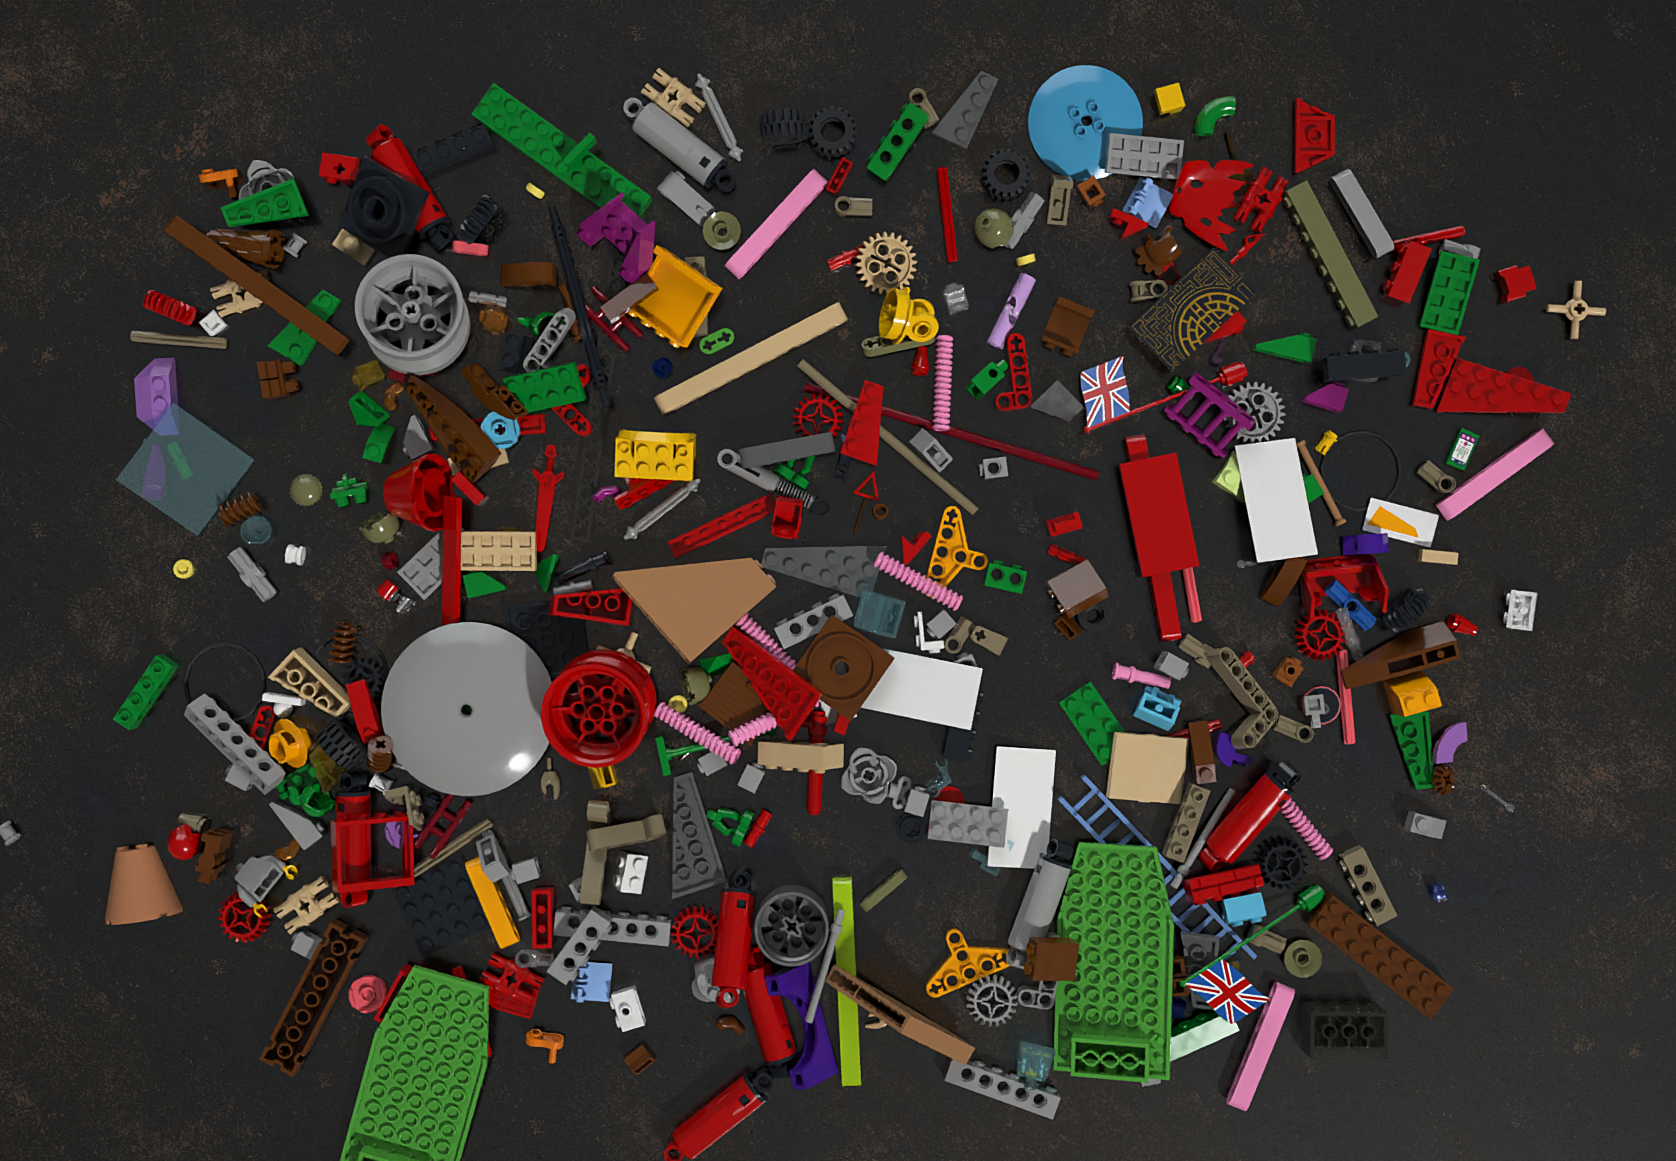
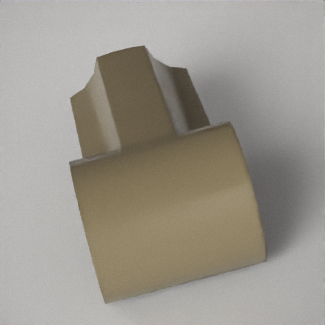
M920 88L913 89L909 94L908 103H914L931 115L924 128H928L939 121V118L929 103L924 90ZM919 95L922 97V101L915 103L912 97Z
M841 196L834 204V211L838 216H872V199ZM845 202L848 205V209L846 211L840 210L838 203Z
M1429 460L1417 471V474L1433 486L1434 490L1439 494L1449 493L1456 487L1454 478L1447 476ZM1442 480L1447 481V490L1441 487Z
M961 616L948 637L944 640V650L948 653L959 652L975 625ZM951 639L957 642L955 650L948 648V642Z
M1186 634L1178 647L1195 658L1194 660L1209 669L1211 664L1208 661V653L1213 648L1207 644H1202L1191 635Z
M1280 714L1273 728L1277 732L1304 743L1311 741L1314 736L1311 727ZM1306 728L1308 730L1307 737L1300 738V730Z
M1252 923L1245 939L1262 929L1263 926ZM1267 929L1249 942L1281 954L1286 946L1287 939Z

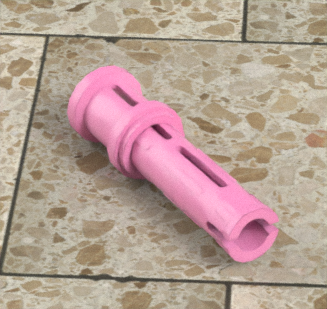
M1115 662L1112 669L1111 678L1114 680L1119 678L1127 680L1128 683L1136 681L1169 689L1171 684V677L1140 671L1134 666H1121Z

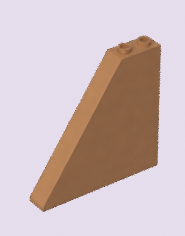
M752 558L615 572L611 577L688 664L777 587L774 584L775 580L769 574L766 575L761 570L763 568L762 565Z
M835 964L825 980L826 983L899 1033L964 1065L967 1064L975 1050L973 1046L949 1030Z

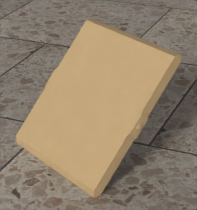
M1114 732L1106 797L1136 800L1138 802L1181 804L1189 739L1158 736L1157 734Z

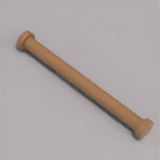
M1305 440L1296 443V446L1310 473L1313 474L1324 492L1322 496L1335 520V526H1339L1345 523L1346 520L1342 518L1305 446Z

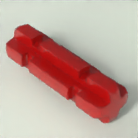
M1051 544L1048 549L1049 555L1053 557L1056 555L1060 560L1070 564L1074 563V566L1085 560L1084 557L1080 555L1075 556V553L1063 548L1059 549V546Z

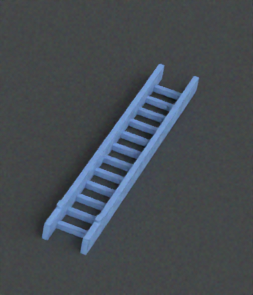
M1084 774L1080 778L1092 790L1073 808L1062 796L1058 798L1063 806L1099 843H1105L1103 839L1122 821L1131 831L1118 844L1125 845L1135 835L1144 844L1143 846H1152ZM1096 794L1105 804L1085 822L1077 811ZM1109 807L1118 818L1098 835L1090 825ZM1158 852L1160 863L1170 871L1164 878L1166 885L1178 872ZM1183 887L1169 900L1170 907L1185 893ZM1194 903L1178 918L1172 913L1173 921L1182 931L1190 932L1182 922L1198 907ZM1207 903L1202 904L1210 914L1191 932L1199 933L1210 921L1215 919L1223 927L1215 936H1220L1221 938L1228 932L1236 941L1227 951L1242 942L1240 937L1225 924ZM1246 944L1242 946L1253 959L1257 957ZM1236 951L1225 957L1223 960H1228Z

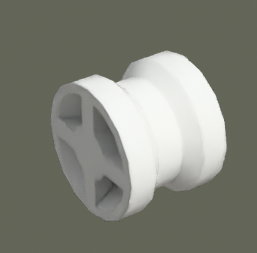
M289 544L285 553V562L289 564L295 562L297 565H303L306 548L303 546L297 548Z

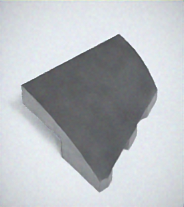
M1058 380L1030 406L1034 410L1036 409L1067 422L1072 420L1084 408Z

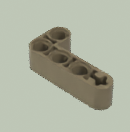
M658 814L641 821L593 829L586 832L590 852L655 840L667 834L663 815Z

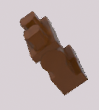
M214 827L202 834L201 841L206 843L204 853L199 857L198 864L195 867V871L200 872L198 882L210 884L212 880L217 879L218 872L225 868V863L222 862L226 858L225 850L230 846L232 831Z

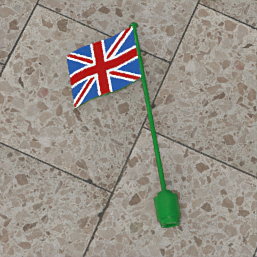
M1319 885L1309 887L1297 895V905L1184 981L1180 980V986H1187L1198 994L1228 1023H1236L1270 999L1257 991L1238 970L1223 959L1300 908L1309 912L1324 901L1323 899L1326 898L1324 890Z

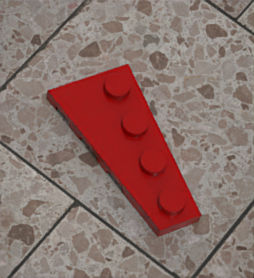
M1430 329L1426 330L1412 401L1413 406L1428 409L1434 407L1443 383L1449 375L1450 368L1466 338L1465 336Z
M867 380L864 381L840 454L877 466L883 386Z

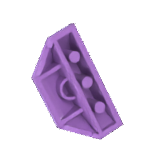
M175 358L154 359L134 378L137 418L161 436L180 434Z

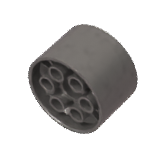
M786 885L771 891L761 902L755 920V938L760 950L771 961L783 966H800L816 958L823 950L829 932L828 912L821 898L812 890L799 885ZM797 896L803 898L799 906L796 905ZM784 900H791L793 906L785 908L782 903ZM776 901L780 909L778 910L770 904ZM802 906H810L811 912L808 914L802 913ZM771 913H776L779 915V919L771 921L768 916ZM820 914L822 920L810 919V917ZM788 922H790V923H794V922H795V923H796V924H795V928H796V929H794V928H790V929H789V928H788V925H789ZM813 924L816 927L815 931L807 932L805 930L806 925ZM773 926V930L763 934L762 927ZM779 931L784 937L781 940H776L773 934ZM806 936L815 942L811 948L804 940ZM794 937H799L802 943L795 946L791 940ZM784 942L788 943L787 954L780 952Z

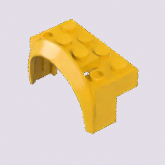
M620 430L619 435L616 437L615 477L692 481L694 458L696 456V434ZM674 444L676 445V457H675V458H674Z

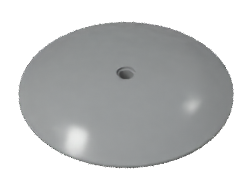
M461 622L441 626L427 632L411 643L391 668L385 682L381 702L385 736H389L392 739V752L400 764L413 777L430 788L459 796H478L497 792L524 777L537 764L548 747L549 741L544 733L541 722V706L544 695L552 681L538 655L519 637L502 628L477 622ZM465 704L470 705L472 708L470 715L463 712Z

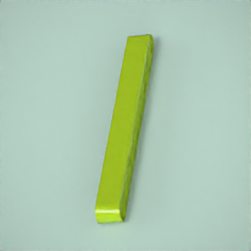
M832 878L834 920L838 909L845 911L841 924L843 926L841 934H838L835 944L836 965L856 976L852 878ZM838 991L842 1086L861 1085L858 1006L856 1002Z

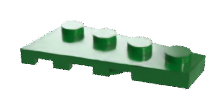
M294 179L220 207L229 227L309 216Z

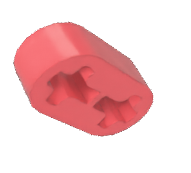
M452 241L451 251L487 256L489 246Z

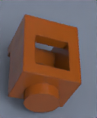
M1094 175L1075 188L1087 207L1092 205L1095 208L1103 202L1102 198L1106 195ZM1089 191H1092L1094 193V197H1089L1087 193Z
M1293 656L1291 658L1284 657L1272 676L1284 685L1292 687L1304 669L1300 666L1302 662ZM1290 667L1293 668L1292 674H1288V668Z

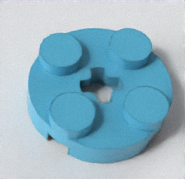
M491 412L481 424V430L498 449L509 448L518 441L520 425L517 419H507L495 412ZM500 424L506 428L503 435L495 431Z

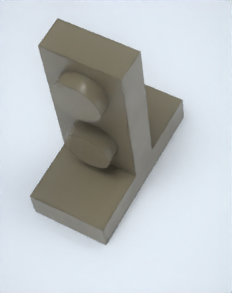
M1051 174L1047 224L1066 225L1071 189H1073L1074 181L1069 176Z

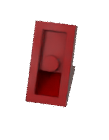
M1115 208L1112 209L1108 217L1117 226L1125 225L1120 240L1145 230L1149 224Z
M927 531L918 533L913 539L914 545L901 536L903 563L905 565H908L932 537Z

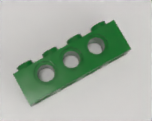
M912 102L902 107L899 112L901 117L898 121L894 120L888 129L891 132L887 138L885 136L882 137L877 145L880 148L876 154L872 153L867 160L869 164L866 168L885 181H888L931 117V115ZM908 118L913 122V127L910 130H906L903 126V122ZM895 135H899L902 138L900 146H895L892 142ZM885 151L891 154V160L887 163L881 158L882 153Z
M164 654L156 655L113 720L128 730L136 729L179 664Z

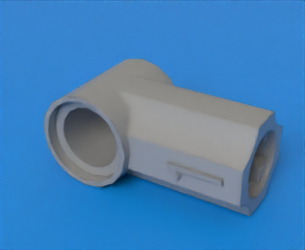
M1445 239L1439 248V254L1440 251L1478 259L1481 249L1473 245H1462Z

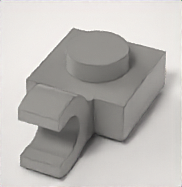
M1323 694L1302 696L1304 715H1310V727L1321 728L1319 714H1325Z

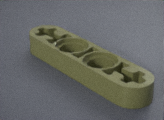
M905 335L903 340L897 345H885L886 342L892 340L875 336L867 338L862 342V351L865 356L872 357L932 344L936 340V335L925 342L904 341L905 338H909L908 335Z

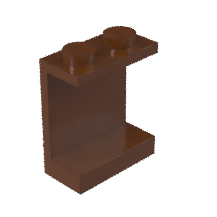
M1059 296L1040 342H1043V346L1054 350V348L1062 350L1061 353L1066 356H1076L1089 321L1092 319L1095 311Z

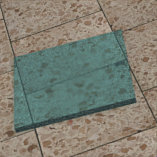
M173 403L148 438L143 440L142 446L116 480L198 536L219 508V504L228 499L229 493L255 459Z

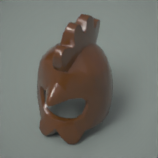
M1172 225L1164 227L1163 236L1158 241H1155L1147 232L1145 246L1136 249V253L1141 255L1137 262L1139 265L1146 264V272L1150 273L1154 270L1156 275H1160L1163 272L1164 266L1174 262L1183 253L1171 234Z

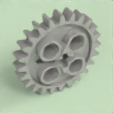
M1248 382L1245 383V389L1242 385H1239V392L1233 389L1231 392L1234 396L1228 395L1227 397L1237 405L1242 404L1245 412L1249 415L1254 410L1257 413L1255 416H1252L1255 419L1252 431L1241 428L1236 434L1235 439L1237 440L1242 437V443L1249 439L1250 444L1254 443L1255 439L1257 443L1262 442V438L1264 441H1269L1268 435L1271 437L1276 436L1273 430H1281L1277 424L1284 423L1280 417L1285 416V413L1280 412V410L1285 408V406L1278 404L1282 401V398L1276 399L1275 397L1278 392L1270 393L1272 387L1265 389V383L1258 387L1257 382H1254L1251 387ZM1255 395L1260 396L1262 400L1260 405L1254 403ZM1264 412L1270 415L1268 423L1262 419ZM1231 416L1223 419V421H1228L1225 428H1232L1234 426L1235 419Z

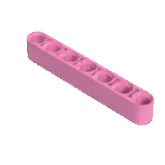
M815 169L810 171L729 259L725 267L738 279H741L825 188L828 181Z
M1543 428L1535 431L1440 500L1436 507L1446 521L1454 518L1553 446L1554 442Z
M1278 982L1273 984L1268 996L1270 1000L1264 1005L1228 1093L1226 1101L1228 1105L1247 1111L1294 998L1295 989Z

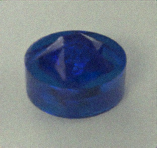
M665 357L658 358L652 365V370L658 377L668 376L673 368L671 361Z

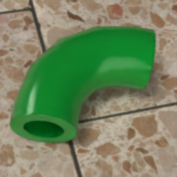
M1235 97L1216 98L1206 104L1197 116L1195 135H1214V126L1217 120L1223 116L1234 115L1236 108Z

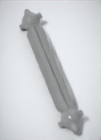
M697 74L698 80L695 85L702 89V96L726 146L730 148L728 155L739 162L741 161L740 155L743 150L736 147V139L712 89L708 87L710 80L701 74Z
M698 478L687 481L686 486L680 487L638 520L634 527L628 526L624 539H636L638 532L645 530L686 498L690 491L696 492L701 480Z

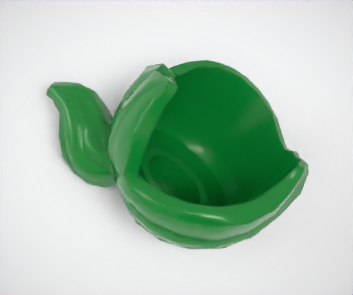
M543 312L535 318L528 316L518 317L517 321L526 328L531 329L533 336L539 339L555 314ZM551 330L552 335L557 337V333L554 330Z
M322 784L308 785L301 794H299L296 787H287L289 790V801L293 805H301L310 816H324L335 806V801L331 799L328 789Z

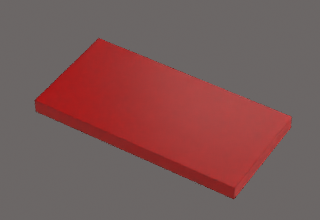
M1177 453L1119 464L1141 577L1199 566Z

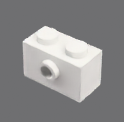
M633 985L613 991L610 1004L612 1009L616 1010L617 1016H615L618 1028L621 1027L622 1032L645 1026L646 1019L636 986Z

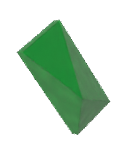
M362 390L348 401L357 425L378 427L390 417L388 412Z
M553 554L537 564V570L534 571L544 592H550L559 559L557 554Z
M730 653L699 659L701 668L710 676L723 674L732 662L740 667Z

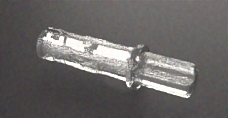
M1339 608L1336 610V615L1342 631L1345 633V644L1349 646L1352 657L1358 660L1364 655L1360 646L1361 640L1356 635L1348 608Z

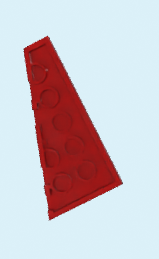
M1457 358L1437 413H1564L1571 393Z
M732 626L723 639V644L733 659L738 662L745 677H748L752 683L751 686L767 710H770L776 719L775 722L786 734L785 736L788 741H792L823 693L739 628Z

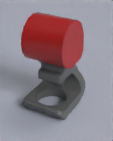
M385 579L377 588V593L384 599L397 603L396 611L404 614L414 602V599L401 595L399 593L400 588L392 581Z

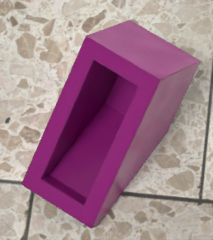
M1333 382V384H1328L1304 396L1301 401L1338 413L1343 410L1349 389L1344 388V384Z

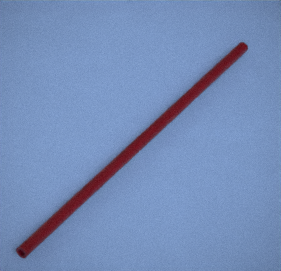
M806 382L805 392L818 396L819 393H822V397L826 398L829 395V399H835L821 386ZM845 394L854 403L857 404V397ZM882 405L881 415L936 431L932 429L934 425L933 420ZM950 426V429L947 431H936L1093 480H1097L1099 475L1097 470Z

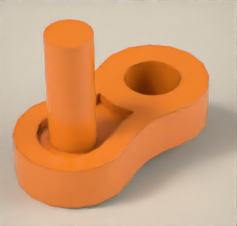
M213 168L201 170L202 174L198 175L200 183L225 179L229 198L237 197L233 181L234 177H238L237 168L216 172L213 171Z
M532 1029L526 1033L525 1043L532 1047L548 1048V1062L555 1063L557 1049L563 1047L564 1037L558 1033H546L539 1029Z

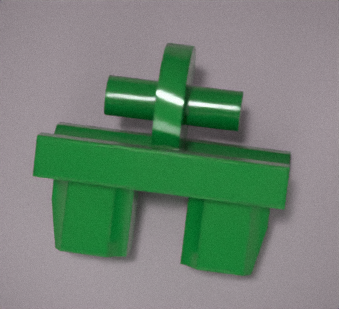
M343 474L342 480L336 481L337 487L332 488V493H330L331 499H335L338 507L348 505L349 500L347 496L354 495L356 503H362L367 499V481L357 483L356 478L350 479L348 474Z

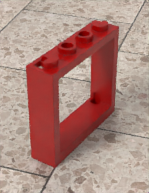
M395 811L394 815L375 813V817H368V814L356 815V818L349 819V816H338L337 820H330L332 889L334 892L345 893L415 885L413 827L409 824L406 811ZM401 821L403 876L342 882L340 827Z

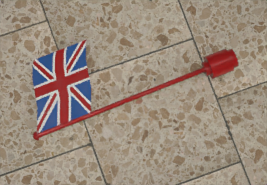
M1123 356L1081 372L1080 377L1087 417V426L1084 427V432L1089 433L1090 430L1184 395L1188 389L1130 411L1129 391L1123 372ZM1235 362L1219 368L1217 378L1208 382L1212 384L1219 381L1220 384L1229 386L1244 380V377L1248 375L1247 369L1243 362Z

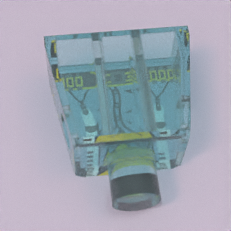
M1024 1041L1018 1043L1017 1075L1025 1077V1089L1035 1090L1037 1081L1046 1080L1057 1049Z

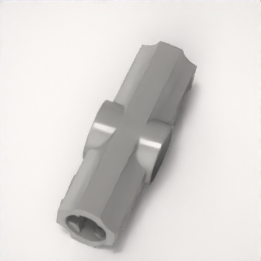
M1031 192L1021 208H1018L1012 217L1014 232L1011 239L1005 244L1006 247L1013 249L1022 234L1026 233L1032 224L1034 216L1045 201L1038 194Z
M242 547L229 554L228 559L239 571L242 581L251 587L263 602L271 599L277 593V590L265 577L266 573L261 566L253 562Z

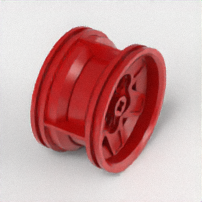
M598 649L577 656L565 666L544 695L541 706V722L548 741L561 756L581 766L601 768L621 762L638 747L654 719L657 697L653 681L639 662L619 651ZM598 674H603L606 676L604 678H600ZM576 681L578 692H568L570 686ZM587 687L594 691L593 695L586 692ZM625 688H627L630 694L625 693ZM605 689H611L613 695L606 694ZM576 704H582L585 710H578ZM615 705H620L623 708V712H618L615 709ZM568 714L579 718L576 727L571 722ZM634 717L631 727L628 728L625 718ZM586 721H592L594 723V727H589L586 724ZM605 721L612 722L614 727H607ZM601 732L607 735L609 739L601 740L595 739V737Z

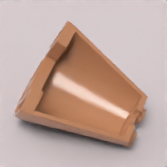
M148 843L136 845V849H129V846L117 848L104 919L105 924H110V922L111 925L143 922L158 919L164 915L171 916L183 912V907L155 846L148 847Z

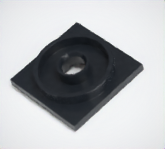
M364 156L338 226L390 258L405 255L429 192L369 156ZM377 200L381 201L385 207V215L382 219H378L374 213Z

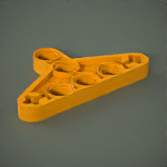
M955 506L947 507L943 512L926 576L927 579L929 576L941 579L940 583L936 581V584H942L941 587L943 588L949 584L963 567L982 570L988 564V559L984 554L968 550L961 513ZM952 509L957 514V518L952 519V523H956L955 528L951 525H944V520L946 522L949 521L947 512H951ZM944 528L952 530L951 538H943L941 533ZM944 546L947 548L948 552L945 557L937 555L938 547ZM958 551H963L966 554V559L963 562H958L955 559V554ZM981 556L984 558V565L982 567L974 565L975 557ZM934 565L942 567L943 572L941 575L935 576L932 573Z
M950 929L946 934V941L952 954L927 982L926 991L929 996L936 998L986 975L1009 967L1010 965L1003 960L998 961L1000 966L996 967V963L992 958L996 956L997 960L1001 959V954L1005 953L1007 955L1008 949L967 946L961 931ZM952 933L960 935V940L957 943L950 942L949 936ZM961 950L966 951L968 954L967 958L963 961L957 958V953ZM989 960L992 962L993 966L990 970L982 968L984 961ZM967 968L975 970V975L972 978L965 977L964 972ZM952 975L958 979L957 983L953 986L947 983V978ZM943 978L947 989L943 990V986L938 987V992L936 993L933 990H929L934 983L936 986L941 985L939 980Z

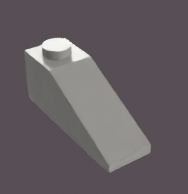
M279 800L269 804L303 850L309 848L327 834L325 832L326 828L321 821H317L315 818Z

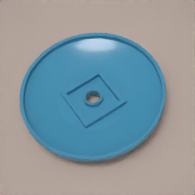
M1092 65L1069 67L1051 76L1034 96L1028 115L1030 141L1040 160L1055 173L1069 176L1072 180L1085 181L1093 175L1096 180L1111 175V173H1104L1109 133L1141 136L1143 129L1141 106L1132 88L1125 80L1112 71ZM1084 116L1090 117L1091 125L1084 126L1081 118Z

